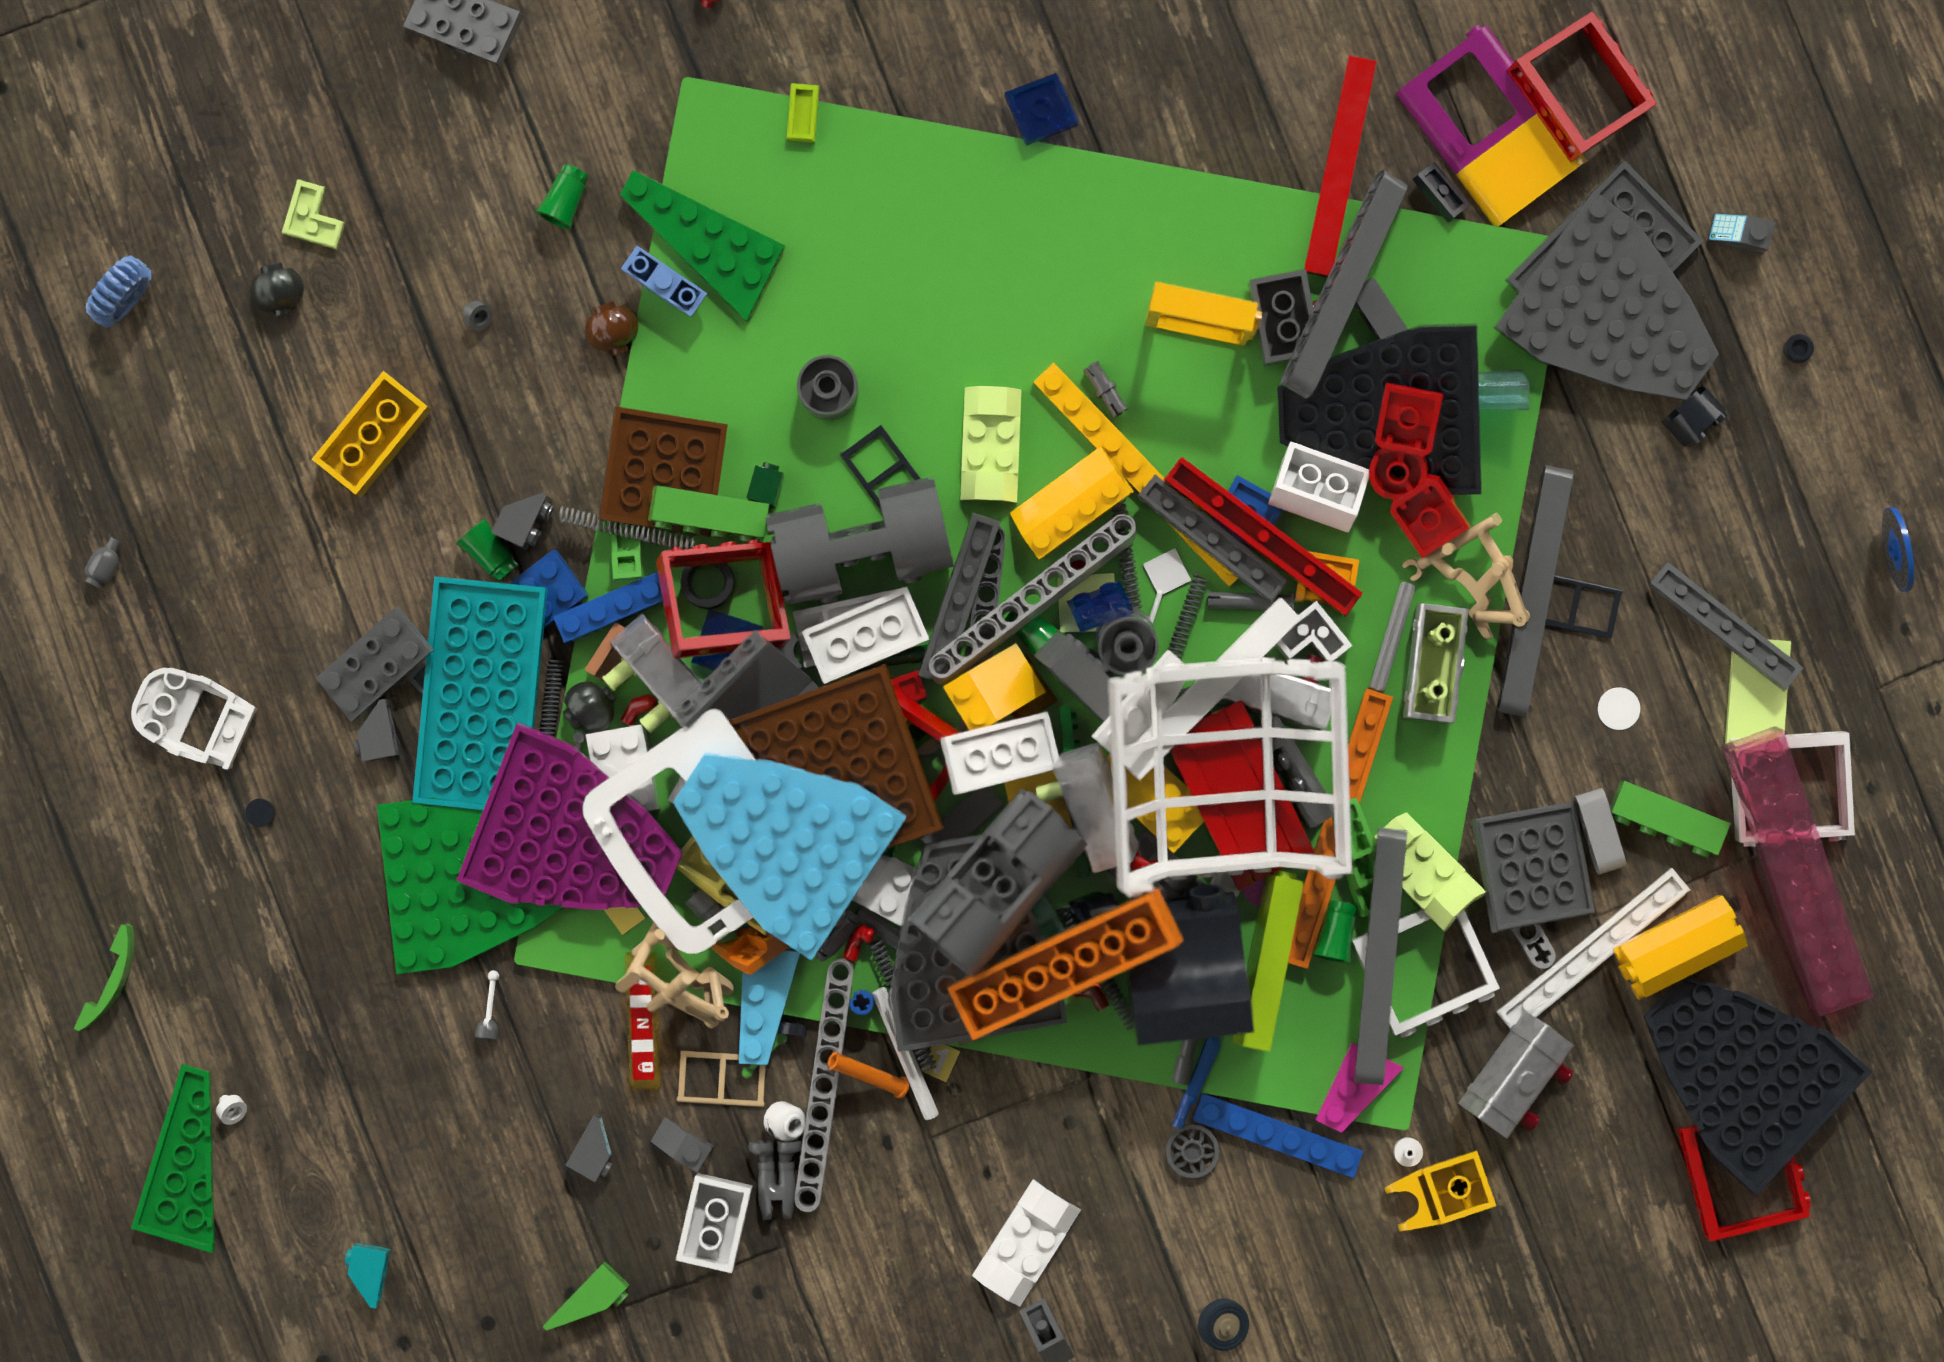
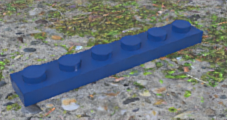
M1201 1093L1192 1118L1193 1121L1352 1178L1356 1174L1363 1151L1204 1093Z

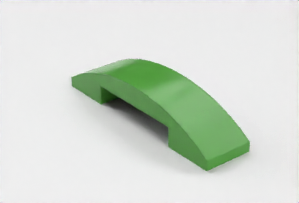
M612 522L611 531L613 530L615 522ZM620 523L617 524V532L619 530ZM623 524L622 534L625 530L626 524ZM631 525L628 527V534L631 530ZM636 525L634 526L633 536L635 535L637 529ZM615 533L611 534L613 581L642 579L641 540L638 541L636 538L632 540L631 536L626 538L625 535L621 537L620 534L617 536Z
M121 924L109 950L120 956L98 1004L95 1002L85 1003L74 1027L75 1030H86L94 1025L108 1012L120 995L128 978L134 955V931L132 925Z

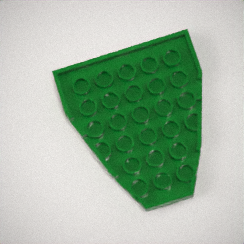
M412 800L377 805L396 974L455 967L499 944H503L534 929L550 916L565 908L562 905L551 904L543 906L527 902L508 903L456 881L483 810L412 803Z

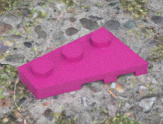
M1352 1042L1315 1118L1316 1121L1341 1133L1404 1068L1386 1059L1384 1085L1356 1083L1354 1080L1358 1045Z

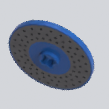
M1889 507L1884 510L1882 516L1883 544L1894 583L1900 591L1906 592L1910 591L1914 584L1912 547L1900 512L1895 507Z

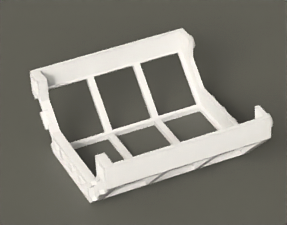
M1254 658L1153 666L1146 668L1147 674L1141 675V671L1126 674L1125 678L1109 679L1118 888L1123 893H1127V896L1130 897L1143 896L1145 891H1153L1152 882L1169 876L1172 880L1187 879V875L1198 874L1199 877H1214L1215 872L1226 871L1228 875L1243 874V870L1254 869V872L1261 873L1270 872L1271 867L1313 869L1325 875L1327 879H1339L1343 877V874L1352 873L1344 665L1336 661L1310 663V660L1289 659L1288 665H1286L1284 661H1275V658ZM1260 675L1262 728L1162 736L1160 683ZM1270 675L1313 677L1316 680L1330 679L1332 731L1272 728ZM1151 685L1153 737L1124 747L1121 695L1143 694L1144 687ZM1262 737L1264 790L1165 798L1163 745ZM1272 737L1332 741L1334 794L1274 790ZM1153 748L1155 800L1126 810L1124 757ZM1265 799L1267 852L1168 860L1165 808ZM1275 800L1334 804L1336 857L1277 852ZM1156 811L1158 862L1129 873L1127 821Z

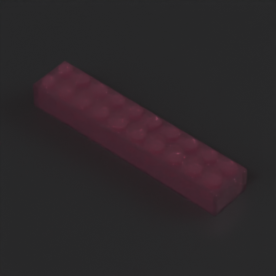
M1773 726L1721 745L1812 1011L1821 1017L1874 998L1783 729Z

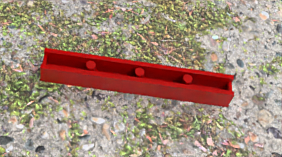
M1181 457L1163 481L1343 617L1347 616L1362 596V591L1185 458Z

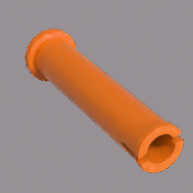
M838 1052L832 1053L828 1060L830 1070H835L893 1093L898 1099L903 1098L908 1091L909 1081L907 1077L899 1078L841 1055Z

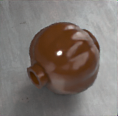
M614 301L593 308L595 315L589 317L585 325V334L589 343L598 350L611 351L613 356L628 351L627 345L634 340L638 333L639 325L635 313L624 305L616 307Z

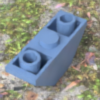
M638 246L635 247L621 268L622 271L651 293L690 317L694 315L707 296L705 291Z

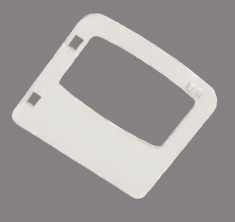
M717 709L706 711L689 728L684 726L601 783L586 796L583 803L585 820L622 880L673 945L680 951L688 954H697L706 950L721 938L752 919V914L740 899H737L697 927L689 925L663 895L639 862L620 832L610 812L612 804L667 767L674 768L687 781L705 753L755 760L725 715ZM722 919L726 927L713 935L708 927Z

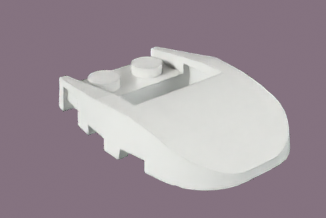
M160 668L151 672L142 682L132 705L131 716L137 731L148 740L167 749V752L205 764L210 763L222 766L224 769H232L237 752L258 709L225 687L204 676L194 675L174 668ZM203 690L227 700L205 752L181 742Z

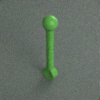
M777 1034L772 1051L779 1044L786 1043V1034ZM751 1064L749 1067H745L742 1070V1076L750 1078L753 1075V1070L759 1064Z

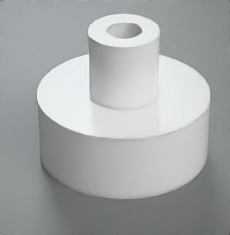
M223 1095L220 1097L216 1108V1114L227 1125L239 1122L247 1112L246 1104L238 1095Z
M1405 1137L1396 1142L1393 1154L1401 1165L1411 1167L1421 1161L1423 1149L1417 1140Z

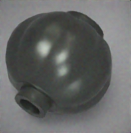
M282 263L261 267V274L253 278L250 286L253 302L261 310L274 312L275 317L291 314V308L300 302L303 296L304 284L301 276L292 268L283 269Z
M580 682L572 686L567 692L564 699L567 709L563 711V714L574 730L581 727L586 734L602 732L613 721L614 709L612 703L616 699L607 686L602 689L593 682Z

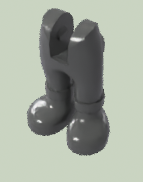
M799 1139L792 1142L777 1140V1151L779 1154L778 1185L775 1184L774 1140L750 1141L748 1145L749 1151L752 1154L758 1155L760 1160L757 1162L759 1169L758 1202L763 1219L772 1220V1200H782L783 1219H792L796 1205L795 1161L792 1159L794 1154L802 1149V1141Z

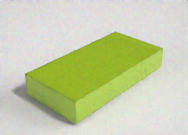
M791 83L787 141L815 143L819 85Z

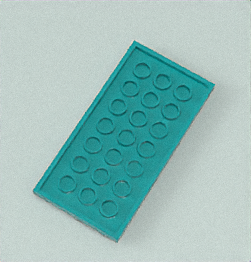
M434 576L428 643L434 651L426 657L412 803L484 810L516 724L521 723L534 729L548 588Z

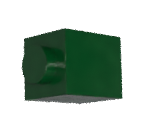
M763 462L762 467L755 465L746 497L747 500L766 503L771 507H776L784 478L783 472H779V466Z

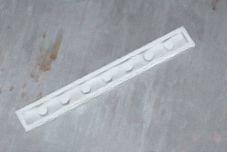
M1278 598L1216 661L1262 658L1301 618L1282 598ZM1243 676L1196 680L1161 715L1162 736L1186 734ZM1152 725L1134 743L1152 738ZM1163 745V757L1174 745ZM1153 748L1124 757V766L1137 780H1141L1155 766Z
M1670 868L1497 1010L1496 1013L1509 1028L1517 1023L1524 1011L1537 1017L1614 954V947L1637 935L1688 893L1690 889L1674 869Z

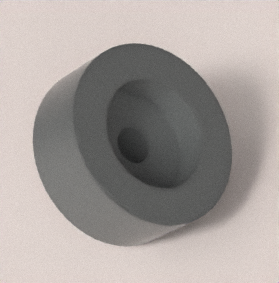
M473 301L463 308V322L471 329L481 331L490 324L492 310L483 302Z

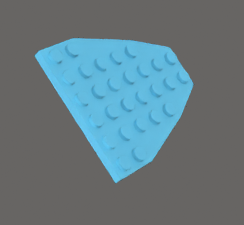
M705 753L673 801L674 805L707 860L760 926L812 960L898 831L906 815L855 783L831 779L832 777L820 776L805 772L803 769L769 760H751L737 756L727 757L720 756L719 754Z

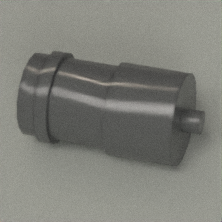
M695 888L689 892L692 897L685 903L703 922L725 908L702 889L697 891ZM722 919L709 926L713 935L726 927Z

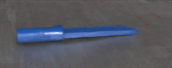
M1219 1037L1206 1038L1172 1126L1183 1129L1192 1103L1196 1104L1197 1097L1220 1050Z

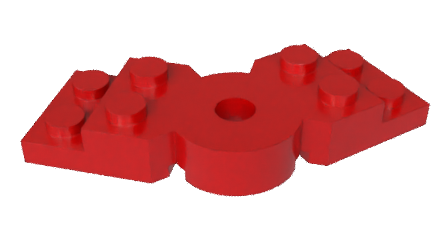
M1386 383L1375 441L1380 448L1371 461L1369 479L1372 487L1380 496L1386 499H1393L1390 513L1421 558H1424L1468 530L1471 526L1455 504V498L1439 476L1428 474V463L1425 456L1432 452L1443 394ZM1395 465H1400L1404 467L1406 474L1401 477L1395 476L1391 468Z

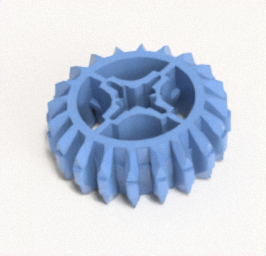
M133 256L124 257L117 261L113 267L109 268L106 274H103L101 280L97 282L96 287L92 290V294L88 297V302L86 303V313L97 324L106 328L121 322L139 302L142 295L145 294V290L151 280V270L141 260Z

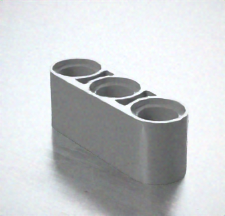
M1599 788L1574 796L1577 813L1597 874L1600 875L1626 867V859L1604 790Z

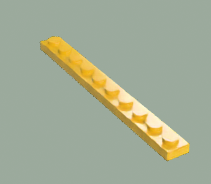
M1055 363L1051 364L1033 382L1096 449L1100 446L1103 447L1126 481L1139 494L1155 474L1164 480V477ZM1166 521L1228 587L1238 579Z

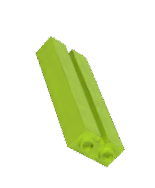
M1277 870L1274 872V875H1267L1264 879L1246 970L1252 1001L1254 1033L1233 1035L1232 1042L1244 1047L1269 1052L1271 1050L1304 881L1296 880L1297 874Z

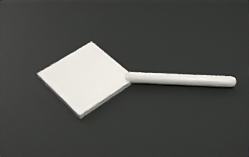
M1175 548L1143 564L1157 592L1149 616L1152 623L1154 622L1162 595L1191 581Z

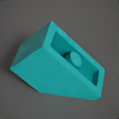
M356 1243L352 1249L347 1250L345 1266H349L347 1274L369 1307L376 1309L381 1304L391 1249Z

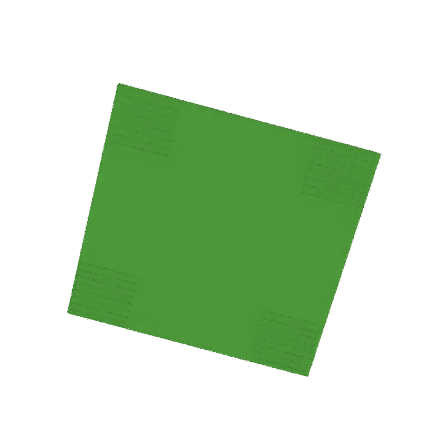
M685 77L682 80L662 184L783 244L785 247L746 322L709 283L653 230L649 254L705 291L707 296L694 315L690 317L672 307L646 288H642L637 314L638 333L631 345L620 407L728 424L718 496L747 500L746 497L755 465L762 467L763 462L779 466V472L784 474L776 507L769 506L768 514L822 502L830 532L884 520L882 511L840 456L841 452L846 451L878 426L882 425L919 477L923 479L933 476L954 565L972 512L1000 521L999 526L1005 532L1006 540L999 606L1053 565L1055 561L1061 559L1114 518L1112 515L1115 512L1108 511L1044 559L1039 560L1022 537L1010 515V512L1096 450L1033 384L1053 363L1061 369L1164 478L1177 461L1183 457L1227 491L1238 475L1272 493L1282 459L1288 448L1280 443L1277 390L1288 363L1263 367L1257 332L1252 340L1248 339L1245 346L1149 327L1145 326L1155 282L1250 301L1247 285L1249 280L1303 270L1319 193L818 101L815 143L787 141L790 96L691 77ZM1352 199L1347 201L1336 258L1360 209L1362 201ZM1398 208L1366 280L1373 277L1377 281L1408 329L1418 325L1477 323L1482 493L1478 495H1453V497L1455 498V504L1471 525L1470 528L1496 512L1500 515L1502 523L1488 532L1502 555H1509L1513 558L1547 365L1536 361L1493 327L1518 294L1505 279L1548 236L1460 219H1453L1448 223L1443 216ZM1307 274L1314 308L1327 278ZM1355 306L1351 310L1330 358L1376 341V338ZM832 355L843 359L853 369L858 382L859 394L855 406L847 415L836 420H823L810 414L803 406L798 394L797 380L801 369L807 362L818 356ZM1096 361H1099L1109 380L1115 382L1117 385L1115 389L1129 408L1116 418L1112 417L1103 400L1097 398L1095 395L1096 389L1083 372L1085 368H1089L1088 366ZM995 386L1021 389L1017 503L989 500L960 501L965 387ZM880 433L848 456L867 483L899 461L897 455ZM902 465L872 487V489L879 498L878 489L914 481L905 466ZM1368 479L1357 517L1349 533L1282 510L1274 526L1307 551L1359 560L1355 587L1363 593L1347 616L1343 617L1329 605L1319 603L1352 644L1349 649L1334 660L1345 666L1347 744L1366 688L1372 690L1370 682L1401 582L1415 585V591L1386 688L1383 692H1380L1392 696L1393 700L1360 801V807L1373 838L1378 833V827L1384 828L1395 817L1407 812L1458 861L1501 623L1488 622L1493 638L1485 639L1469 615V610L1477 603L1471 593L1456 579L1448 580L1433 564L1424 569V573L1420 578L1411 581L1410 577L1417 573V567L1409 565L1403 568L1402 565L1410 558L1418 560L1421 556L1390 513L1393 499H1386L1380 496L1372 487L1370 479ZM1131 486L1134 493L1127 497L1125 502L1119 503L1127 504V506L1117 510H1128L1127 513L1123 514L1133 518L1136 526V537L1132 543L1133 546L1125 548L1134 549L1133 552L1127 554H1134L1135 556L1126 560H1135L1136 562L1126 566H1136V569L1129 571H1136L1138 573L1128 577H1138L1137 580L1131 582H1138L1139 585L1131 588L1140 589L1130 594L1139 593L1141 596L1133 599L1142 600L1140 603L1133 605H1142V608L1139 609L1146 613L1148 617L1150 616L1157 592L1143 564L1174 548L1191 581L1162 595L1153 622L1159 648L1157 657L1150 667H1153L1165 654L1167 648L1171 647L1169 645L1170 642H1173L1171 638L1176 637L1173 632L1177 631L1175 627L1179 626L1177 621H1182L1179 619V616L1182 615L1180 611L1185 610L1182 607L1183 605H1187L1184 600L1188 599L1186 595L1190 594L1188 589H1193L1190 584L1194 583L1192 579L1196 578L1194 573H1199L1198 576L1208 580V583L1197 581L1206 585L1207 588L1197 587L1205 592L1203 594L1194 592L1203 598H1194L1200 601L1201 604L1191 603L1197 606L1198 610L1189 608L1197 613V615L1188 614L1194 617L1195 620L1186 619L1192 622L1193 625L1183 624L1191 628V631L1182 630L1190 636L1180 635L1188 641L1177 640L1185 644L1186 647L1177 646L1183 649L1184 652H1174L1182 656L1178 659L1184 664L1215 662L1265 611L1208 609V591L1257 593L1240 579H1237L1228 587L1162 517L1137 498L1139 493ZM603 520L600 522V529L603 525ZM609 521L606 522V529L609 525ZM767 522L764 538L757 539V542H771V537L775 536V534L769 535ZM648 527L645 528L644 539L647 535ZM651 528L650 539L653 535L654 528ZM598 529L596 530L585 590L589 595L583 599L582 604L639 580L613 581L612 543L609 531L604 533L603 530L601 532ZM657 529V531H656L655 541L657 540V537H658V534H659V530H660V529ZM662 530L661 542L663 540L664 533L666 530ZM667 530L666 537L667 544L670 533L673 532V544L675 535L678 533V546L681 535H684V547L686 538L689 536L688 549L693 537H695L694 546L706 544L708 547H719L720 544L725 542H735L736 545L747 543L738 541L739 536L728 534V539ZM999 533L996 534L992 546L1000 543L1001 537ZM1479 537L1443 558L1453 569L1462 568L1476 581L1492 567L1493 563ZM641 539L642 578L658 572L656 561L661 552L672 550L669 546L665 547L664 544L659 546L658 543L654 545L653 541L648 543L647 540L643 542ZM1097 543L1093 547V550L1098 553H1103L1108 549V545L1105 543ZM1249 548L1289 580L1278 595H1291L1292 592L1295 596L1297 581L1260 553ZM888 551L886 552V557L877 560H870L869 556L858 558L859 563L851 566L842 567L841 563H837L843 594L838 595V600L828 603H822L820 600H808L791 605H786L784 601L789 633L792 632L799 640L793 616L795 611L907 587L930 639L954 567L926 573L927 575L921 576V581L905 584V580L898 581L892 552ZM1118 555L1093 573H1114L1116 607L1126 606L1127 603H1130L1125 601L1130 596L1124 595L1127 591L1123 588L1128 585L1122 584L1125 580L1121 577L1125 574H1122L1121 571L1125 568L1120 567L1123 563L1119 562V560L1123 557ZM988 559L984 572L986 574H993L997 571L998 565L994 560ZM760 560L727 563L732 569L735 578L734 592L725 604L713 609L699 608L689 602L682 593L680 584L681 573L684 567L670 568L683 638L752 632L755 630H772ZM701 566L692 575V589L701 598H714L724 588V576L715 566ZM1057 577L1049 580L1048 584L1051 587H1058ZM1499 579L1487 592L1491 598L1488 609L1503 610L1506 594ZM984 587L978 592V597L982 602L986 603L992 601L995 594L991 588ZM1031 594L1025 601L1028 604L1035 605L1039 603L1041 597ZM1303 600V603L1294 601L1293 611L1299 615L1314 602ZM1056 601L1040 615L1060 630L1059 602ZM1420 603L1469 609L1467 618L1468 629L1465 635L1463 651L1464 667L1458 693L1459 703L1456 709L1455 723L1453 724L1402 718L1404 709L1403 697L1406 692L1413 635L1412 623L1415 618L1416 605ZM664 604L643 612L645 617L653 626L655 625L663 638L671 646ZM972 607L963 633L970 628ZM1007 612V613L1003 616V619H1004V620H1005V618L1007 617V615H1008L1010 612ZM642 613L619 622V624L626 627ZM985 615L977 617L975 624L984 618ZM612 626L575 641L565 691L566 696L572 686L586 681L593 682L602 689L606 686L610 689L616 699L612 703L614 717L610 726L604 731L630 727V725L620 720L630 701L638 696L654 695L638 675H631L613 691L607 683L585 670ZM1096 631L1064 633L1065 635L1071 634L1087 648L1094 650L1102 662L1095 639ZM1013 634L993 650V656L1016 643L1046 692L992 725L1048 712L1058 755L1060 756L1064 752L1058 708L1070 706L1071 712L1077 713L1078 729H1073L1074 740H1080V747L1098 743L1092 735L1103 723L1043 664H1039L1032 652L1016 634ZM929 640L916 646L928 644ZM800 642L796 646L795 656L804 667L802 671L820 687L865 672L850 673L824 684L816 665L805 668ZM1309 643L1290 659L1307 660L1308 654L1319 656V654ZM1275 645L1267 652L1266 658H1275V661H1284L1288 665V660H1286ZM968 646L961 647L958 650V654L962 657H967ZM732 653L681 659L698 679L703 681ZM905 663L886 667L890 668V678L894 679L916 670L919 671L921 663ZM1108 670V672L1112 674L1114 677H1117L1119 679H1122L1124 677L1122 675H1118ZM920 676L928 697L918 700L916 703L921 705L927 700L945 719L946 723L959 730L960 715L943 689V686L947 684L941 685L934 680ZM1319 679L1317 684L1330 688V679ZM1196 680L1185 681L1181 689L1190 687ZM563 701L557 739L572 744L575 747L573 736L576 732H582L585 735V740L581 743L580 752L590 760L586 733H584L581 727L577 730L572 728L563 714V711L567 709ZM1216 703L1210 709L1211 714L1226 707V705ZM649 711L640 713L633 726L641 725L642 723L639 719L643 718ZM1248 713L1254 727L1262 724L1260 716ZM1330 715V718H1329V722H1328L1326 731H1332V729H1331V715ZM669 717L651 734L646 729L649 750L682 728L674 717ZM1283 724L1286 729H1297ZM1293 739L1325 792L1332 794L1334 789L1332 741ZM942 745L931 754H918L929 788L946 765ZM1101 745L1104 755L1107 757L1110 752ZM1169 750L1163 757V763L1186 785ZM667 767L654 775L660 809L648 812L682 849L692 837V833L674 803L668 801L681 776L674 768ZM1277 773L1285 791H1287L1284 785L1286 783L1280 773ZM949 780L935 801L941 820L977 789L954 794L951 780ZM1004 782L989 786L1003 805L966 837L982 835L1009 804ZM1290 801V802H1291V804H1292V806H1293V805L1296 804L1298 801ZM1296 812L1313 849H1315L1322 823L1308 830ZM1133 818L1129 821L1133 825L1134 835L1137 838L1146 828L1136 818ZM1205 822L1172 853L1178 859L1221 856ZM921 837L898 844L894 857L917 869L925 843ZM1075 860L1051 889L1047 890L1033 906L1031 912L1045 939H1048L1071 927H1064V924L1068 921L1061 922L1065 916L1058 917L1062 911L1055 912L1056 909L1070 906L1069 901L1092 892H1103L1104 894L1112 893L1117 900V906L1132 900V897L1127 896V893H1123L1118 888L1117 880L1106 870L1093 873L1091 870L1089 871L1090 877L1078 878ZM1283 867L1278 871L1297 874L1296 880L1304 881L1308 869ZM676 869L666 898L689 925L697 927L704 922L685 903L692 897L689 892L693 888L699 891L700 888ZM1343 874L1342 878L1335 880L1329 900L1350 903L1356 906L1346 875ZM1198 876L1206 885L1210 884L1213 877ZM1241 890L1238 897L1235 896L1240 913L1242 942L1247 970L1259 906L1250 903L1244 896L1243 890ZM1403 890L1399 918L1421 909ZM851 900L847 908L855 914L861 904ZM637 906L645 919L622 935L604 910L565 907L534 929L519 935L514 960L518 965L617 983L618 980L625 976L634 959L632 950L645 939L654 921L642 906ZM1357 908L1354 915L1356 920L1352 939L1368 933L1370 915L1360 918ZM877 914L879 917H881L882 919H884L886 922H888L889 924H891L893 927H895V928L898 929L899 931L901 930V926H900V925H898V924H896V923H894V922L888 920L887 918H885V917H883V916ZM1432 919L1398 933L1391 1006L1399 1023L1431 1009L1445 933ZM744 923L721 938L719 942L723 943L736 938L735 931L752 926ZM875 935L872 942L882 940L877 935ZM848 940L836 954L823 962L815 956L810 960L800 953L783 1014L820 1021L828 968L835 959L843 958ZM864 941L856 962L849 960L854 966L851 998H854V992L859 989H866L872 993L891 982H883L888 976L881 977V974L885 971L880 972L879 969L883 966H876L882 960L874 961L879 955L872 956V953L876 950L870 951L869 949L874 945L869 946ZM883 941L881 945L886 947L882 951H888L884 956H891L887 961H893L890 966H894L897 950ZM659 942L652 948L643 967H650L652 974L663 982L670 983L680 972L666 958L667 949ZM711 946L697 954H688L678 950L683 959L698 973L703 972L708 967H712L731 981L734 985V990L730 995L722 993L723 1002L741 1006L743 973L741 970L729 964ZM1351 946V964L1330 961L1311 956L1308 969L1288 963L1270 1052L1232 1042L1233 1035L1219 1036L1220 1050L1200 1092L1318 1114L1351 1042L1358 1045L1364 970L1353 946ZM789 947V948H787L785 951H796V950L793 949L792 947ZM839 964L833 968V973L837 978L844 979L848 977L849 970L845 965ZM1125 970L1112 976L1110 979H1115L1113 984H1118L1116 989H1121L1120 993L1124 994L1123 998L1127 999L1124 1004H1130L1127 973ZM1101 982L1064 998L1068 1023L989 1036L959 1046L958 1042L945 1044L1187 1090L1188 1085L1171 1081L1182 1041L1138 1046L1135 1028L1126 1030V1027L1131 1023L1123 1025V1022L1128 1018L1120 1020L1124 1014L1117 1015L1123 1008L1114 1010L1120 1003L1114 1006L1111 1005L1117 998L1109 1001L1108 998L1113 994L1105 996V993L1110 989L1102 991L1107 984L1099 986ZM690 985L687 986L685 991L704 999L703 988L694 989ZM833 993L829 996V1002L832 1006L841 1007L844 1005L845 999L840 993ZM874 1003L873 1008L868 1013L863 1015L856 1014L849 1006L847 1026L888 1034L876 1003ZM829 1021V1022H827V1023L838 1024V1023L835 1022V1021ZM1426 1022L1416 1026L1417 1031L1403 1038H1401L1400 1034L1393 1035L1389 1028L1386 1059L1404 1068L1353 1121L1398 1130H1407L1409 1128L1428 1027ZM1206 1038L1197 1039L1189 1082Z

